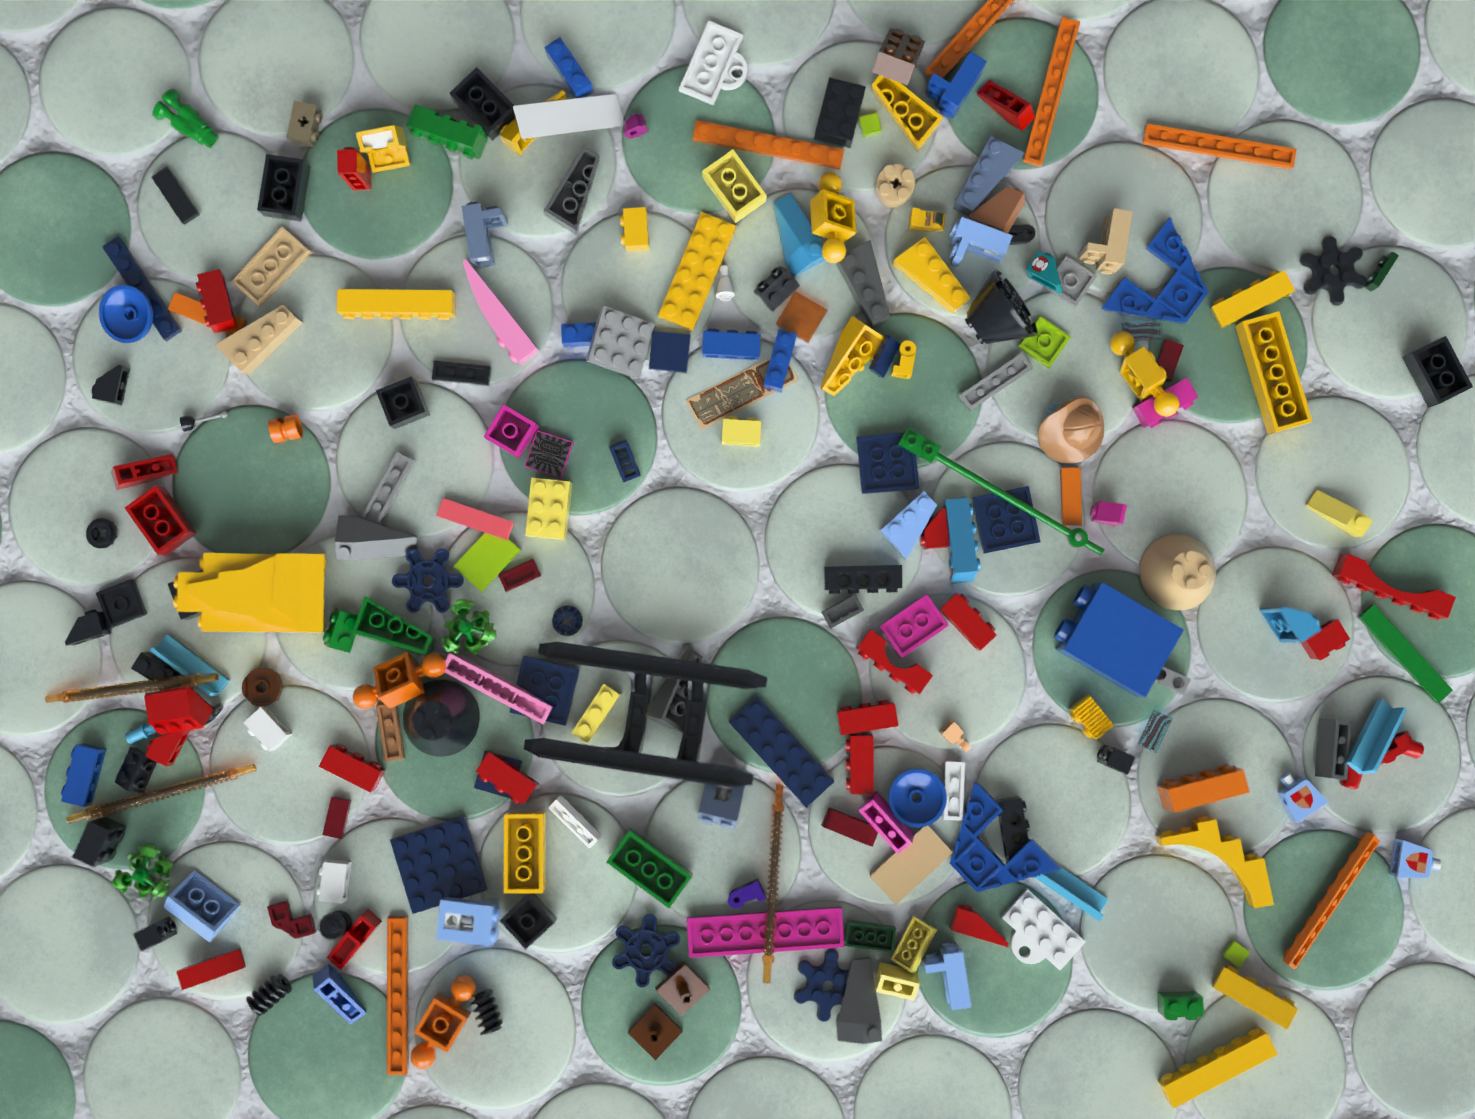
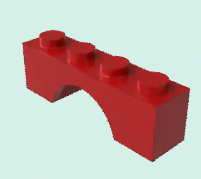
M869 629L856 647L859 650L857 654L865 660L868 658L873 660V666L880 671L884 669L890 673L888 677L896 683L899 681L904 683V689L911 694L915 692L920 694L933 675L918 664L908 668H898L892 665L885 653L886 640Z

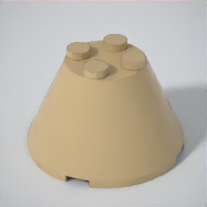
M1183 534L1167 535L1154 541L1143 553L1139 565V579L1145 594L1155 604L1169 610H1187L1199 605L1209 596L1216 580V566L1210 551L1199 540Z

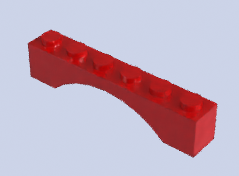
M1348 553L1340 554L1332 576L1338 578V582L1348 585L1349 583L1354 584L1358 590L1364 592L1369 590L1374 592L1373 595L1378 598H1389L1392 600L1391 603L1395 605L1409 606V610L1416 613L1424 612L1428 614V618L1437 621L1449 617L1456 599L1455 596L1440 590H1428L1422 593H1407L1397 590L1380 580L1365 560Z

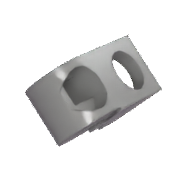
M1166 667L1161 669L1155 682L1179 695H1184L1191 681L1190 678Z

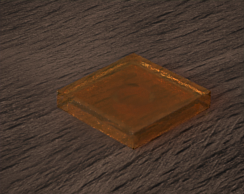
M795 291L776 325L786 331L796 333L797 338L809 343L828 310Z

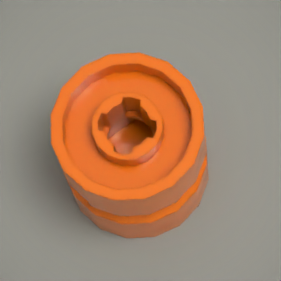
M297 414L285 416L284 420L280 417L268 420L269 433L275 444L286 442L287 438L296 440L303 437L302 424Z

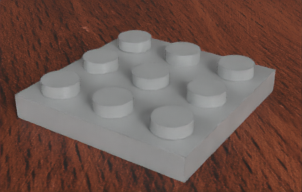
M601 306L586 361L639 379L654 324L610 307Z

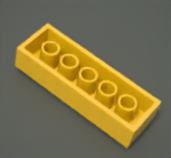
M1280 312L1256 317L1235 326L1267 435L1313 422Z

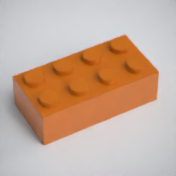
M1229 764L1220 765L1218 770L1211 771V769L1199 771L1200 774L1195 776L1186 774L1176 781L1174 779H1167L1162 781L1161 785H1157L1162 807L1171 812H1178L1250 793L1244 769L1236 768V766H1230Z

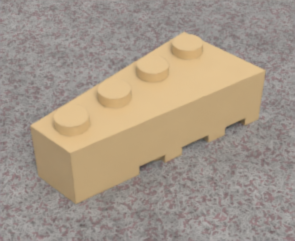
M281 305L215 344V346L242 373L249 376L303 322L290 309Z

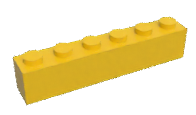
M337 289V312L345 319H354L355 316H362L364 319H373L374 316H381L382 319H393V316H400V319L419 317V319L429 320L431 317H438L441 320H449L450 317H455L456 295L452 290Z
M1255 1028L1250 1030L1248 1035L1233 1039L1225 1047H1217L1213 1053L1198 1057L1194 1063L1182 1065L1178 1071L1163 1075L1158 1083L1168 1103L1173 1108H1176L1278 1055L1268 1033L1261 1028Z

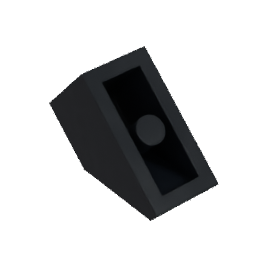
M118 365L96 379L91 390L92 399L122 406L130 369Z
M94 609L86 611L84 616L78 617L65 640V645H77L111 634L103 612H97Z

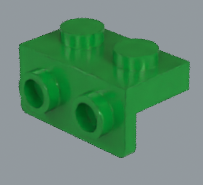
M335 608L329 617V628L323 635L324 645L350 653L356 636L352 633L358 615Z

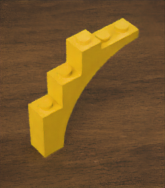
M1201 815L1197 817V820H1192V826L1181 827L1180 831L1176 832L1165 830L1161 831V835H1156L1157 844L1161 846H1194L1217 856L1235 874L1244 890L1248 905L1251 907L1259 908L1274 905L1265 859L1256 853L1246 854L1244 858L1241 840L1233 836V834L1222 835L1220 839L1216 819L1209 817V815Z

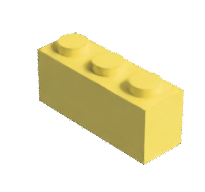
M603 684L571 733L584 742L589 743L621 693L608 684Z

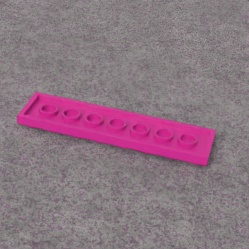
M841 907L774 911L770 952L844 947ZM768 912L687 917L689 958L767 953Z

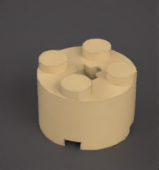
M900 164L885 166L879 173L875 185V194L880 203L888 208H898L907 203L915 187L913 172Z

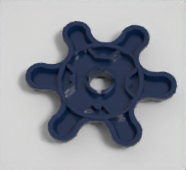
M410 549L406 553V558L411 567L410 571L406 574H396L392 578L393 586L396 588H407L411 593V597L406 604L407 610L411 613H416L420 610L423 603L431 602L438 612H447L450 604L445 597L446 590L451 587H461L464 583L462 575L457 573L450 574L445 569V564L449 559V552L446 549H439L432 559L425 560L417 549ZM427 575H430L434 580L431 586L424 584L423 580Z
M653 914L645 915L643 926L639 931H632L625 925L619 926L616 930L617 938L625 944V951L613 958L612 965L618 970L627 966L633 967L636 970L635 982L639 987H646L649 984L650 974L654 970H661L668 976L677 968L676 964L669 960L667 952L671 947L677 946L680 943V936L677 932H670L666 935L659 934L656 930L657 918ZM650 945L652 952L649 955H644L641 952L642 946Z
M829 949L825 952L824 962L820 966H814L807 960H802L798 964V971L806 977L807 984L804 988L795 991L794 1000L798 1004H804L807 1001L815 1002L818 1006L817 1018L821 1022H827L831 1018V1010L835 1005H842L841 998L844 996L847 985L845 982L848 970L840 969L838 966L839 954L834 949ZM826 981L832 982L834 986L828 992L822 988Z

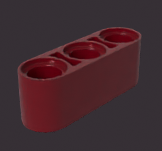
M828 807L821 824L826 829L873 847L878 832L870 823Z

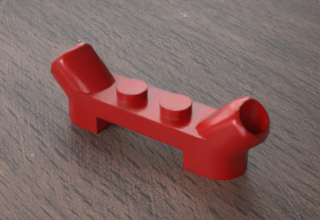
M1408 731L1396 733L1381 764L1391 763L1401 754L1415 759L1420 758L1424 752L1423 743L1412 740ZM1348 765L1347 780L1340 779L1339 783L1341 786L1356 790L1359 788L1363 774H1359Z

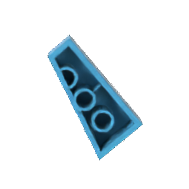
M969 498L945 499L943 509L946 508L949 531L948 549H951L948 564L949 568H953L950 584L973 582L978 570L981 569L980 559L976 558L978 542L974 540L973 533L976 532L975 522L971 521L973 505L969 504Z

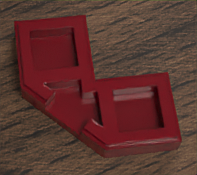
M288 900L267 906L272 926L283 930L289 936L298 939L316 933L312 914L293 919Z

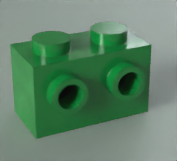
M1196 991L1157 992L1158 1012L1166 1020L1175 1021L1180 1017H1185L1187 1020H1197V1017H1204L1203 996Z

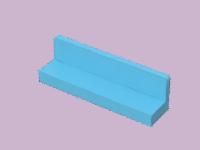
M167 634L158 646L151 647L150 649L151 652L185 678L194 679L191 682L209 696H218L230 681L170 634Z
M1382 699L1376 700L1346 763L1359 774L1376 773L1407 710L1404 707L1392 708Z
M1062 867L1059 871L1034 877L1099 922L1104 916L1101 910L1108 899Z

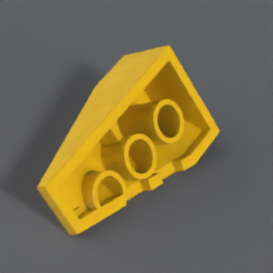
M562 90L544 102L567 100L568 98L566 92ZM516 119L511 121L509 125H505L499 135L502 142L519 156L535 138L522 139Z
M852 316L841 332L820 388L835 396L851 381V377L857 371L861 372L865 368L864 365L870 359H874L884 336Z

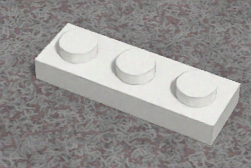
M945 761L944 787L947 794V803L943 812V820L963 821L965 762Z
M561 795L549 807L589 849L601 838L602 835Z

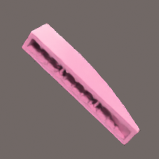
M465 259L463 264L468 281L485 318L498 336L496 341L502 348L506 346L509 349L508 356L514 363L518 361L520 365L524 364L539 352L538 349Z
M449 653L445 661V673L541 724L545 723L552 709L551 705L459 653Z

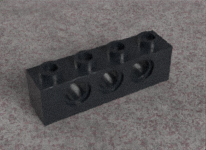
M902 565L824 567V591L829 590V594H840V590H848V594L859 593V590L866 589L867 593H879L878 589H886V593H894L902 588ZM864 574L867 576L868 582L866 585L859 584V575ZM879 574H884L887 577V582L884 585L879 584L877 581ZM840 575L848 577L849 582L847 585L843 586L839 583Z
M1019 796L996 800L1005 809L998 816L1006 864L1031 841V839H1028L1027 831H1030L1029 822L1025 820L1024 812H1027L1026 803ZM1012 813H1017V821L1014 823H1010V815ZM1020 832L1021 839L1018 842H1013V835Z

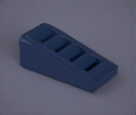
M626 439L608 446L623 483L641 476ZM622 447L626 448V450L615 453V450L620 449ZM626 454L629 455V457L618 461V457ZM631 461V465L621 468L620 465ZM634 468L635 472L624 476L623 472Z

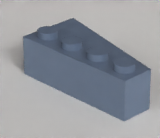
M990 136L953 209L969 217L1009 174L1014 166L1017 165L1024 152Z

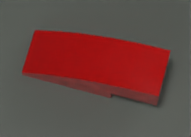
M367 909L326 958L342 970L378 928L382 920Z
M237 949L183 967L176 972L181 989L184 990L243 969L246 965L241 949Z

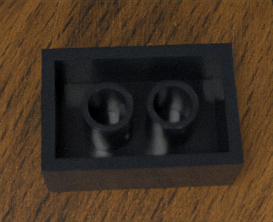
M477 67L449 93L453 101L476 125L482 126L485 134L492 141L500 134L505 125H509L511 121L516 119L513 103Z
M829 77L815 131V140L851 148L866 86Z
M266 154L257 211L264 217L302 222L310 166L304 159Z
M1447 336L1437 339L1402 357L1428 408L1438 405L1473 387Z

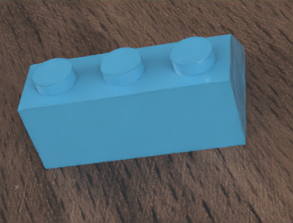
M1286 607L1260 609L1261 614L1279 642L1302 643L1321 631L1319 620L1311 613Z

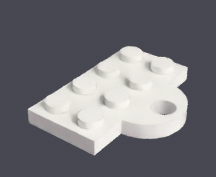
M708 20L679 87V91L714 106L721 89L734 90L740 87L747 77L746 61L737 53L743 35ZM734 70H740L742 72V76L740 78H735L732 76V72Z
M1027 888L1001 916L1003 920L1015 929L1010 940L1013 954L1020 961L1027 964H1036L1047 958L1056 968L1061 970L1086 942ZM1022 946L1029 948V952L1025 956L1019 955V949Z

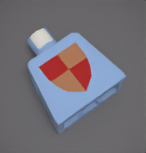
M1286 773L1280 777L1285 787L1278 791V795L1291 821L1299 823L1328 803L1327 799L1307 779L1299 777L1295 780L1291 773Z
M1395 838L1389 874L1398 878H1429L1431 869L1440 870L1441 860L1432 858L1433 850Z

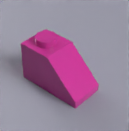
M1102 501L1096 502L1090 510L1091 521L1113 527L1121 525L1124 522L1127 505Z

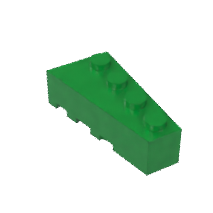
M416 104L406 124L410 134L413 136L428 138L427 140L430 143L445 145V148L452 152L460 151L463 156L469 159H473V157L480 159L488 140L482 126L475 124V127H472L464 120H460V123H458L449 115L444 114L440 117L438 112Z
M364 596L352 633L423 656L432 653L436 641L434 637Z

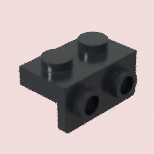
M780 266L773 269L766 280L758 283L753 292L762 299L771 311H774L800 287V284L788 269Z
M130 747L117 774L115 783L126 791L144 793L157 762L146 757V754L138 748Z

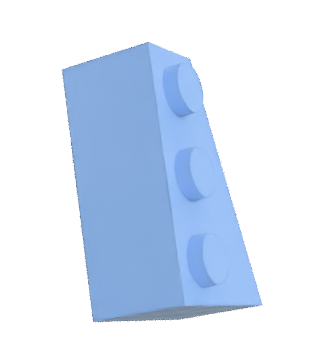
M923 491L879 532L904 559H907L937 504Z

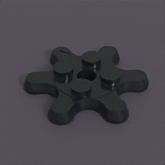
M1326 236L1322 240L1323 251L1319 256L1311 253H1304L1300 256L1301 265L1310 268L1313 273L1312 278L1304 284L1303 288L1305 293L1309 295L1315 294L1320 289H1325L1330 295V302L1335 306H1339L1345 299V287L1353 286L1356 289H1362L1367 283L1366 277L1358 274L1354 269V264L1362 258L1363 251L1361 248L1353 247L1348 252H1341L1337 248L1335 237ZM1331 265L1339 269L1337 275L1330 272Z

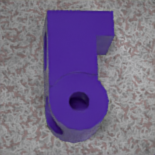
M759 879L733 889L729 893V905L737 909L742 907L745 902L757 898L758 902L766 900V895Z

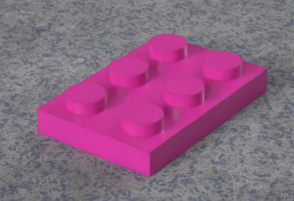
M925 594L880 625L879 628L899 657L903 658L949 625L929 596Z

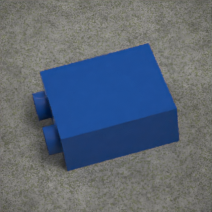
M1103 582L1093 583L1091 587L1084 584L1073 600V604L1079 607L1074 618L1071 621L1065 617L1054 633L1053 637L1060 641L1055 650L1132 695L1146 697L1184 629Z

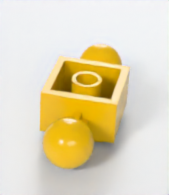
M829 172L820 177L818 182L820 192L810 200L812 234L828 239L822 246L823 258L829 263H838L846 255L844 242L856 234L855 202L853 199L839 195L842 189V180L837 174Z
M1119 331L1115 333L1110 339V348L1115 354L1125 356L1120 374L1140 402L1153 395L1155 398L1154 409L1159 415L1167 417L1175 414L1179 408V399L1174 393L1163 390L1162 386L1166 379V372L1162 366H1158L1155 362L1153 353L1147 351L1145 347L1135 351V340L1129 332Z

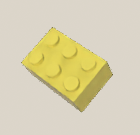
M733 149L702 171L703 180L735 223L766 202L765 192Z
M531 478L526 536L558 540L567 539L572 483L570 481Z

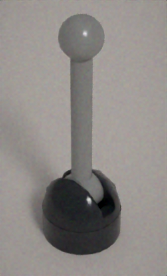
M224 410L219 414L199 419L183 416L180 417V424L183 431L186 432L194 429L196 423L219 417L226 418L228 417V412Z

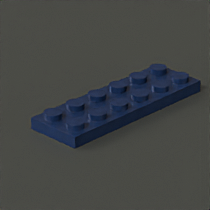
M758 696L754 697L728 721L806 808L834 783V780Z

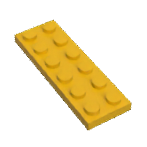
M701 212L658 314L659 318L694 331L736 230V225Z

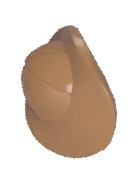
M1086 396L1073 397L1058 406L1042 421L1038 430L1039 445L1055 461L1066 464L1084 461L1092 456L1101 446L1104 437V420L1100 408L1092 399Z

